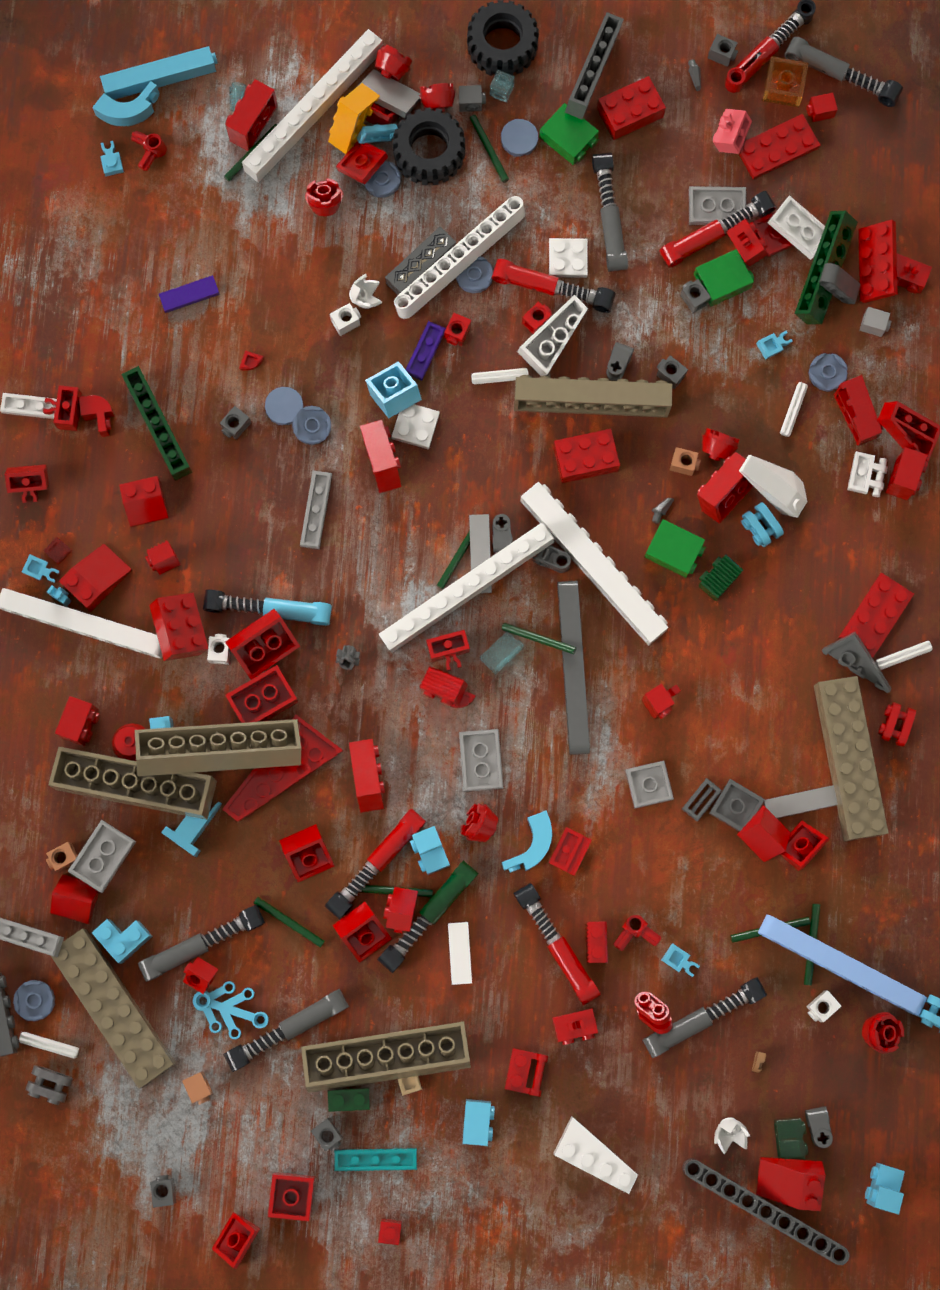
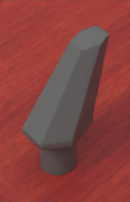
M690 60L688 62V71L696 91H700L701 70L696 65L695 60Z
M666 498L651 510L654 512L652 522L659 524L661 516L666 515L674 501L673 498Z

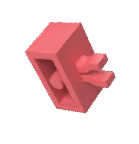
M725 109L720 119L718 130L713 136V143L719 152L740 153L752 123L746 111Z

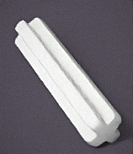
M519 368L473 373L471 376L472 383L484 384L514 381L516 377L528 375V369Z
M799 382L797 384L780 434L789 437L791 435L808 385Z
M929 641L880 658L875 662L878 668L882 670L932 651V645Z
M22 1032L19 1038L20 1043L70 1058H77L79 1053L78 1047L27 1032Z

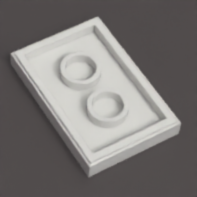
M789 195L767 223L811 260L816 254L825 226Z

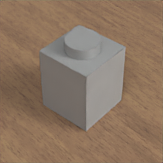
M868 307L864 313L859 331L882 337L885 331H889L891 320H889L890 313Z

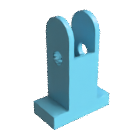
M218 802L209 812L208 820L185 816L175 831L166 826L161 833L197 857L201 851L193 844L218 812L222 803Z

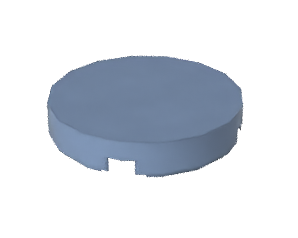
M515 119L508 122L501 132L502 146L505 151L516 157L530 154L535 150L538 143L536 127L524 119Z
M385 161L364 185L366 190L378 198L393 195L401 183L398 167L390 161Z
M480 256L456 277V281L460 288L466 292L481 293L492 283L493 268L487 259Z
M823 353L815 357L810 364L809 378L812 384L819 390L835 391L847 379V365L837 354Z
M290 387L274 389L269 393L265 401L267 416L278 425L293 424L295 415L303 408L302 397L296 390Z
M304 407L297 412L293 419V432L297 439L304 444H319L330 433V417L320 407Z
M31 980L23 983L14 994L13 1004L15 1011L28 1021H38L46 1018L52 1012L55 1005L53 990L43 981Z

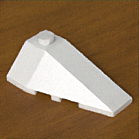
M748 455L739 472L781 514L798 518L807 503L804 484L800 478L790 470Z

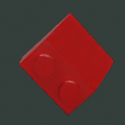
M158 476L119 484L130 527L169 519L162 484Z
M316 824L279 840L297 882H301L334 867V863Z
M363 902L332 925L359 963L392 939L366 902Z

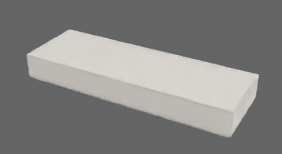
M3 393L1 413L54 419L55 413L51 415L43 413V408L50 409L53 407L52 404L44 402L45 397Z
M468 922L448 923L452 985L471 984Z

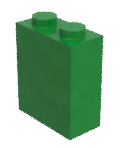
M564 103L542 126L539 138L574 165L585 157L586 151L589 148H593L597 144L599 131L584 118L579 119L565 113L567 104Z
M737 249L695 268L694 276L696 280L699 279L711 297L710 307L752 288L754 283L753 273L750 270L748 271L745 266L746 263Z
M663 519L644 558L686 578L688 573L693 574L697 563L694 561L697 556H702L706 548L703 546L705 539Z

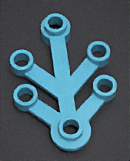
M228 981L222 987L210 993L207 991L204 994L197 992L193 997V1005L197 1010L204 1012L210 1024V1031L218 1033L222 1030V1024L220 1021H216L211 1008L220 1011L231 1039H238L241 1036V1030L236 1027L231 1015L252 1021L256 1028L266 1027L269 1023V1017L265 1012L252 1013L234 1007V1005L244 1000L254 998L255 992L252 988H245L242 993L224 1002L214 1000L225 993L231 994L235 991V984ZM227 984H232L233 986L230 992L226 990ZM250 990L252 996L250 998L245 997V991ZM201 997H205L207 999L205 1005H202L200 1003ZM259 1016L264 1017L265 1021L263 1024L257 1022ZM214 1023L219 1024V1029L217 1031H214L212 1029V1025ZM232 1030H238L239 1034L237 1037L232 1036Z

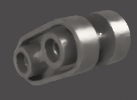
M34 1065L31 1074L37 1077L35 1082L28 1081L25 1089L29 1091L28 1095L35 1098H40V1096L48 1098L47 1102L55 1105L65 1102L67 1094L62 1092L63 1086L70 1087L73 1078ZM44 1079L55 1082V1087L51 1088L42 1085Z

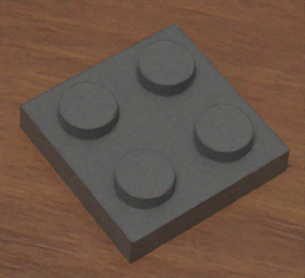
M729 779L709 814L740 832L758 812L765 799Z

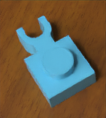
M110 141L111 147L109 149H106L104 143H101L102 150L106 154L100 156L105 176L124 172L119 152L114 153L115 146L113 141Z
M787 330L782 332L778 338L773 333L756 343L765 360L780 353L783 350L782 346H787L792 342V339L789 341L783 339V336L788 333Z
M29 554L22 573L38 580L45 576L49 581L55 583V580L51 579L49 575L51 572L59 574L60 571L54 568H46L48 562Z
M52 585L48 589L47 593L67 607L70 604L71 600L67 597L69 593L61 587L56 589Z
M673 943L661 959V961L678 972L683 967L684 971L692 977L694 974L689 971L690 966L700 967L693 961H687L690 955Z

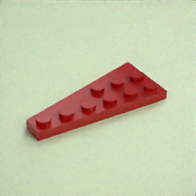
M295 715L293 719H297L301 744V765L254 768L222 810L240 822L342 753L343 750L299 716Z

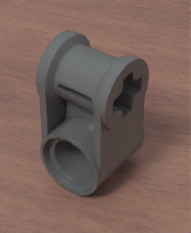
M619 342L615 343L606 372L609 380L617 381L622 379L633 355L634 348Z
M505 514L496 515L492 525L493 553L501 551L513 542L509 517ZM499 520H503V523H506L504 528L496 525L499 523Z
M551 545L532 559L536 564L550 568L558 573L567 572L571 566L569 554ZM559 559H565L567 564L559 566L556 562Z
M826 1106L805 1110L806 1121L813 1144L821 1148L829 1147L832 1144L833 1137ZM821 1132L822 1135L827 1136V1139L824 1140L823 1144L821 1141L817 1140V1137H820Z

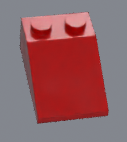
M102 544L73 566L59 582L92 612L132 569L111 549Z
M760 1157L756 1195L799 1210L821 1211L826 1176L822 1161Z

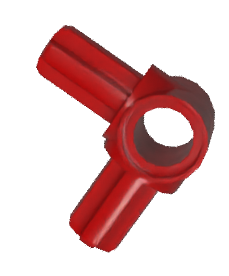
M139 131L132 132L131 140L142 145L145 151L138 167L143 171H148L155 158L158 159L166 154L167 146L158 134L145 135Z
M633 915L623 924L622 928L624 930L613 945L618 950L623 951L633 937L638 938L641 936L653 946H657L661 941V936L647 926L648 923L641 916ZM632 919H637L640 922L638 930L631 929L630 921Z

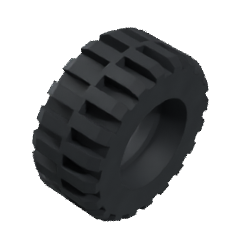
M498 0V3L492 1L487 3V7L481 6L478 9V13L473 14L468 24L467 49L468 54L471 55L472 62L474 64L477 63L479 70L483 71L485 69L486 74L490 76L493 73L497 74L496 77L502 78V75L512 77L515 72L517 74L523 72V67L528 68L531 65V61L535 59L538 49L539 30L536 19L532 18V13L529 10H524L523 5L518 4L517 6L514 4V1L510 0L508 3L503 2V0ZM506 28L514 31L519 36L520 42L513 48L500 50L489 45L485 37L495 29Z
M425 108V111L418 109L414 111L415 114L413 115L411 113L407 114L405 121L401 120L398 124V129H395L393 139L394 159L398 169L403 171V175L406 178L411 177L412 182L418 183V181H421L422 185L426 186L428 183L439 185V181L442 180L444 183L449 180V176L454 177L457 174V169H461L463 165V159L465 158L464 131L459 127V122L456 119L452 120V115L448 112L443 114L442 110L437 108L436 111H431V108ZM434 135L444 140L447 144V149L439 157L425 159L416 155L412 151L411 146L419 137Z

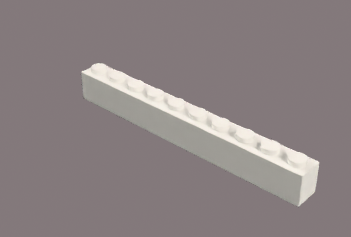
M368 29L242 161L244 171L259 183L377 57V51L383 46V40Z
M537 482L521 496V503L539 523L545 525L554 540L569 554L570 558L648 646L651 645L667 631L668 623L661 615L658 616L653 611L655 609L648 600L644 601L640 596L642 595L640 590L636 586L632 587L627 582L629 580L628 577L614 567L616 564L609 556L606 558L603 555L600 545L596 542L593 543L588 538L590 537L589 533L583 527L579 528L575 517L563 510V504L558 499L554 500L550 495V489L545 484L541 485Z
M540 523L379 633V636L393 653L554 543V538L545 525Z

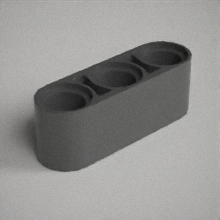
M832 263L824 265L819 284L841 302L855 304L861 284L840 266Z

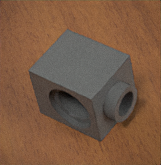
M717 34L709 50L708 59L728 67L730 61H735L738 42ZM724 49V50H727L728 52H727V53H723L721 50Z
M481 85L459 86V112L482 111V104H486L485 92H482Z
M699 279L694 282L689 281L683 285L680 296L692 313L709 304L711 297ZM696 292L699 295V297L694 298L690 295V293Z
M669 356L667 360L662 359L658 364L656 376L672 384V388L675 389L686 376L688 369L672 356ZM666 369H674L675 374H668Z
M234 406L220 422L221 432L228 438L233 437L237 440L251 424V420L245 413ZM238 421L239 425L237 427L231 428L229 426L231 422Z
M329 1117L311 1130L324 1151L330 1149L332 1152L341 1145L340 1140L343 1137ZM326 1130L331 1131L334 1135L333 1140L330 1142L323 1139L322 1135Z
M168 1175L155 1176L156 1180L150 1182L153 1208L174 1205L176 1203L174 1178H168ZM160 1185H165L168 1188L166 1196L159 1194L158 1188Z

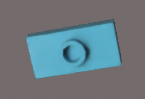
M396 124L363 126L357 136L358 143L392 141L395 129H398Z

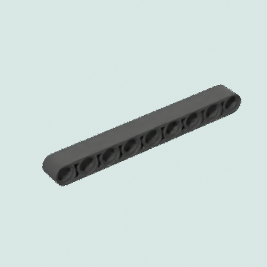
M578 581L557 582L561 642L576 647L574 655L562 651L569 754H590Z
M691 1158L683 1163V1172L690 1179L837 1265H844L848 1262L849 1252L841 1244L698 1160ZM691 1163H696L698 1166L695 1174L688 1173V1166ZM709 1174L716 1176V1181L712 1185L706 1183V1177ZM731 1184L734 1187V1192L727 1196L724 1193V1188L726 1185ZM746 1195H750L752 1198L749 1206L742 1204V1199ZM769 1206V1215L762 1217L760 1214L761 1208ZM781 1217L788 1218L787 1226H779V1219ZM804 1227L806 1235L803 1238H798V1229ZM819 1238H823L825 1242L821 1249H817L815 1246L816 1240ZM842 1249V1257L836 1260L834 1258L835 1250Z

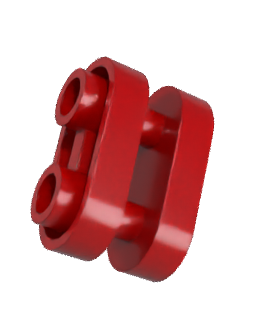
M893 702L891 705L888 704L885 709L884 716L887 717L885 723H881L878 734L881 735L880 739L889 741L891 737L896 738L895 744L904 747L915 719L916 710L908 707L906 712L900 711L901 704ZM897 719L902 720L899 731L894 729Z
M641 992L635 997L634 1002L638 1017L643 1023L658 1034H666L672 1029L673 1023L667 1005L650 992Z

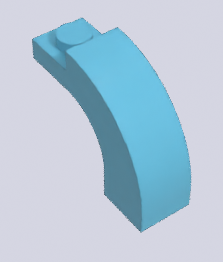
M150 81L142 93L133 101L117 102L103 93L92 108L95 115L106 123L115 126H131L143 122L154 113L152 103L157 101L160 93L157 85Z
M547 811L527 818L533 835L531 847L522 855L502 862L504 871L509 870L511 873L521 869V864L524 865L525 871H528L544 858L552 839V826Z

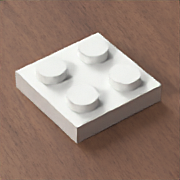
M549 238V275L587 278V239Z
M413 404L399 412L392 439L429 449L440 412Z

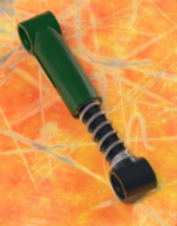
M463 860L440 889L419 911L421 916L417 917L418 920L416 922H413L410 932L403 933L404 936L399 938V942L393 946L389 945L377 960L393 973L405 960L404 956L409 952V947L413 946L415 941H418L417 938L419 936H423L422 932L427 930L428 925L436 924L479 873Z

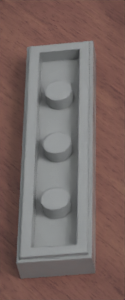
M314 470L312 472L300 547L320 550L332 473Z
M489 514L469 515L471 570L490 558ZM491 586L481 593H492Z
M834 785L763 801L764 806L776 818L838 805Z
M0 918V940L58 957L64 937Z

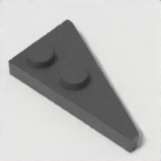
M856 631L822 649L825 655L829 654L837 659L839 664L848 667L856 675L873 682L878 689L884 690L886 693L891 691L892 688Z

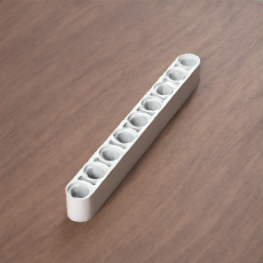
M513 196L505 201L402 291L394 300L399 317L407 319L413 316L477 260L478 257L525 217L523 200L518 196Z
M2 588L0 609L149 656L160 659L163 657L158 637L155 634Z

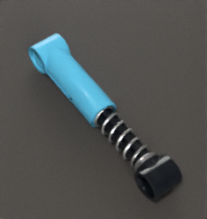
M205 590L203 610L212 613H222L223 610L231 609V611L238 610V612L242 610L245 613L251 611L252 614L254 612L263 613L264 616L275 609L282 619L327 626L330 624L332 605L323 602L307 603L265 598L264 601H259V599L252 600V598L248 600L245 597L240 599L238 596L232 598V596H226L224 592L218 590Z

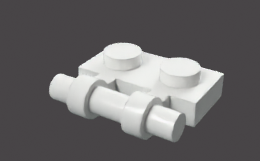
M856 451L847 490L867 494L870 487L873 489L872 496L880 497L881 491L884 489V474H887L888 469L886 466L887 459L880 458L879 464L874 463V455ZM872 471L877 473L875 480H870Z

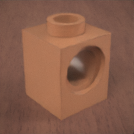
M676 447L670 471L692 476L694 470L698 471L701 461L697 459L699 453ZM688 459L691 462V464L685 466L682 464L681 460Z
M66 842L47 852L48 859H46V862L51 870L54 869L60 872L70 867L78 855L72 843ZM64 852L66 860L63 863H59L57 857L60 853Z
M204 1071L182 1080L192 1103L198 1102V1105L210 1100L209 1095L213 1094Z

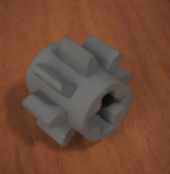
M344 645L342 650H337L336 663H339L342 669L352 670L354 665H359L360 652H357L354 646Z

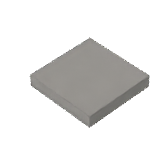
M664 761L625 770L634 809L674 800Z

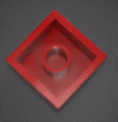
M905 447L896 458L885 493L904 500L914 496L922 484L920 477L922 473H925L928 466L926 461L927 454Z
M69 696L55 734L62 739L85 747L86 742L89 743L92 738L93 732L91 729L93 724H97L99 720V709L91 703Z
M274 1172L272 1174L268 1217L310 1221L316 1176Z

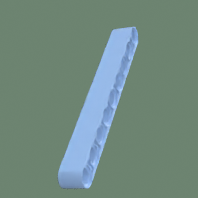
M766 915L758 931V934L915 1016L919 1017L927 1000V997L773 916Z

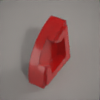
M245 350L239 369L250 371L257 368L263 362L264 356Z
M465 691L459 705L452 704L450 707L464 708L474 701L476 695Z

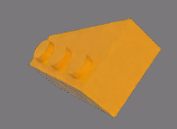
M361 83L346 97H341L337 103V112L333 117V126L329 130L330 137L328 142L344 154H347L358 141V134L363 126H366L363 124L367 115L371 116L373 110L370 108L375 101H378L380 95Z

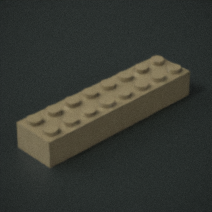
M521 375L516 377L514 411L668 417L672 407V384L667 383V381L648 383L647 380L629 382L627 379L609 381L607 378L590 380L586 377L575 380L565 376L559 377V379H552L550 376L531 378L530 375Z
M858 677L818 682L814 685V691L832 784L835 788L838 803L837 809L843 840L845 842L888 834Z
M297 719L135 730L137 776L301 765V744Z
M58 747L48 785L58 791L208 820L217 780L212 776L198 773L137 776L136 761Z
M81 929L62 942L58 957L51 956L137 1087L139 1089L143 1088L177 1064L88 930Z
M464 1022L301 1047L305 1086L308 1093L471 1068Z

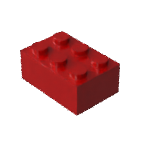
M649 76L599 98L597 110L613 140L664 118L666 110Z
M256 79L246 87L242 100H238L234 113L229 115L225 122L230 142L246 151L253 147L278 107L275 89Z
M611 429L554 441L553 449L561 483L618 472L620 463Z
M737 452L725 460L723 466L712 474L711 479L706 485H702L697 493L702 512L719 524L754 487L739 472L746 459Z
M194 592L160 597L149 605L164 661L199 656L209 649Z
M275 609L225 641L251 680L300 647Z
M278 665L225 695L241 723L268 721L299 702Z

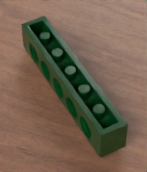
M846 210L830 211L794 314L806 324H822L832 298V294L819 284L824 265L832 263L842 268L858 223Z
M137 366L121 374L174 480L176 481L193 473L140 367Z

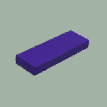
M213 275L159 293L165 313L220 295Z
M428 321L406 367V371L410 376L423 381L446 328Z

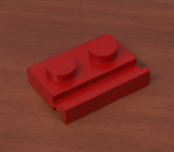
M566 827L548 864L575 876L592 839Z

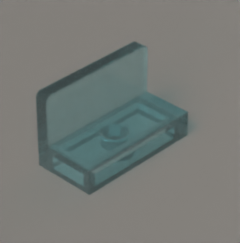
M506 632L480 656V660L496 675L524 649V644L520 640L517 641L509 632Z

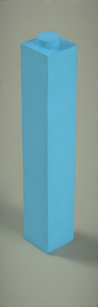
M208 46L102 75L100 78L105 94L115 100L142 92L150 81L155 83L157 87H162L216 72L215 64H218L215 52L211 53Z

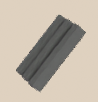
M706 778L681 810L697 822L722 790ZM708 784L710 787L695 806L689 810L688 807ZM714 789L716 791L714 795L710 798V800L706 803V805L702 808L698 815L694 814L697 808L701 805V803L705 800L709 793Z

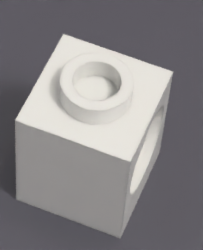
M349 303L330 313V318L341 336L360 326L359 318H361L358 309L356 307L352 308ZM344 316H350L351 320L345 322L342 320V318Z
M215 634V637H209L207 658L209 663L229 665L231 651L225 641L230 639L227 638V635ZM223 644L225 646L224 651L216 653L215 647Z
M824 990L806 1007L810 1010L808 1012L809 1016L815 1022H825L841 1005L828 990ZM820 1002H824L827 1005V1010L823 1014L818 1011V1004Z

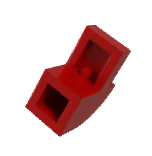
M97 395L79 397L80 412L84 421L97 419L100 435L102 437L110 436L109 430L112 429V423L109 417H115V414L108 401Z

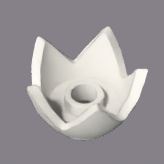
M364 274L353 283L349 296L351 301L357 306L369 309L382 303L381 300L373 296L380 282L365 280L367 275Z
M725 1118L720 1122L715 1131L714 1144L719 1145L723 1154L727 1152L732 1142L747 1149V1137H750V1134L746 1127L738 1120Z

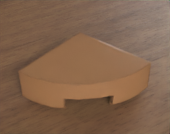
M756 1051L752 1072L760 1073L762 1071L761 1067L762 1063H765L766 1053Z

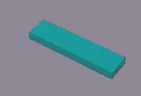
M417 1148L335 1149L334 1171L417 1170Z

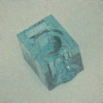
M497 70L490 85V96L507 103L514 88L515 76Z

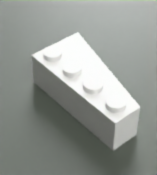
M575 295L518 350V353L540 376H547L588 309Z
M571 1116L553 1154L629 1194L638 1174Z

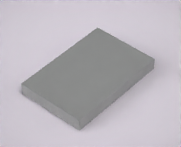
M374 69L361 82L380 95L378 101H375L376 104L403 118L421 101L419 98L420 93L392 78H385Z
M689 186V225H707L714 220H723V218H727L728 215L731 216L732 213H736L737 210L740 211L741 208L746 206V187Z
M499 729L459 732L463 791L503 789Z
M101 820L68 872L103 893L136 841Z

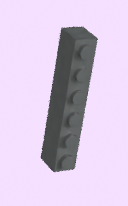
M606 12L569 98L565 113L583 119L624 19Z

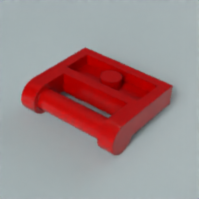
M513 1048L504 1089L541 1097L542 1090H540L545 1062H548L549 1056ZM531 1059H536L537 1065L532 1088H528L526 1084Z

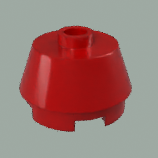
M383 45L377 51L375 67L381 71L380 74L385 78L400 80L411 70L410 65L413 61L408 56L404 59V56L398 52L399 50L389 45Z
M453 83L432 84L428 88L426 86L419 87V98L424 108H431L434 111L437 108L445 112V109L453 107L456 93Z
M330 178L317 183L316 180L312 181L307 186L305 199L316 215L323 217L335 214L343 198V191L339 187L338 182Z
M707 428L705 434H702V451L708 453L711 459L720 461V458L726 460L737 451L740 439Z
M134 723L120 727L112 739V748L115 755L121 759L136 761L135 730L146 728Z
M474 804L466 814L468 816L466 825H461L460 833L466 836L467 840L486 842L496 832L498 817L486 804Z
M881 1012L864 1022L862 1036L870 1047L879 1053L885 1054L894 1052L899 1048L897 1045L900 1042V1038L904 1037V1028L902 1022L898 1021L892 1014Z

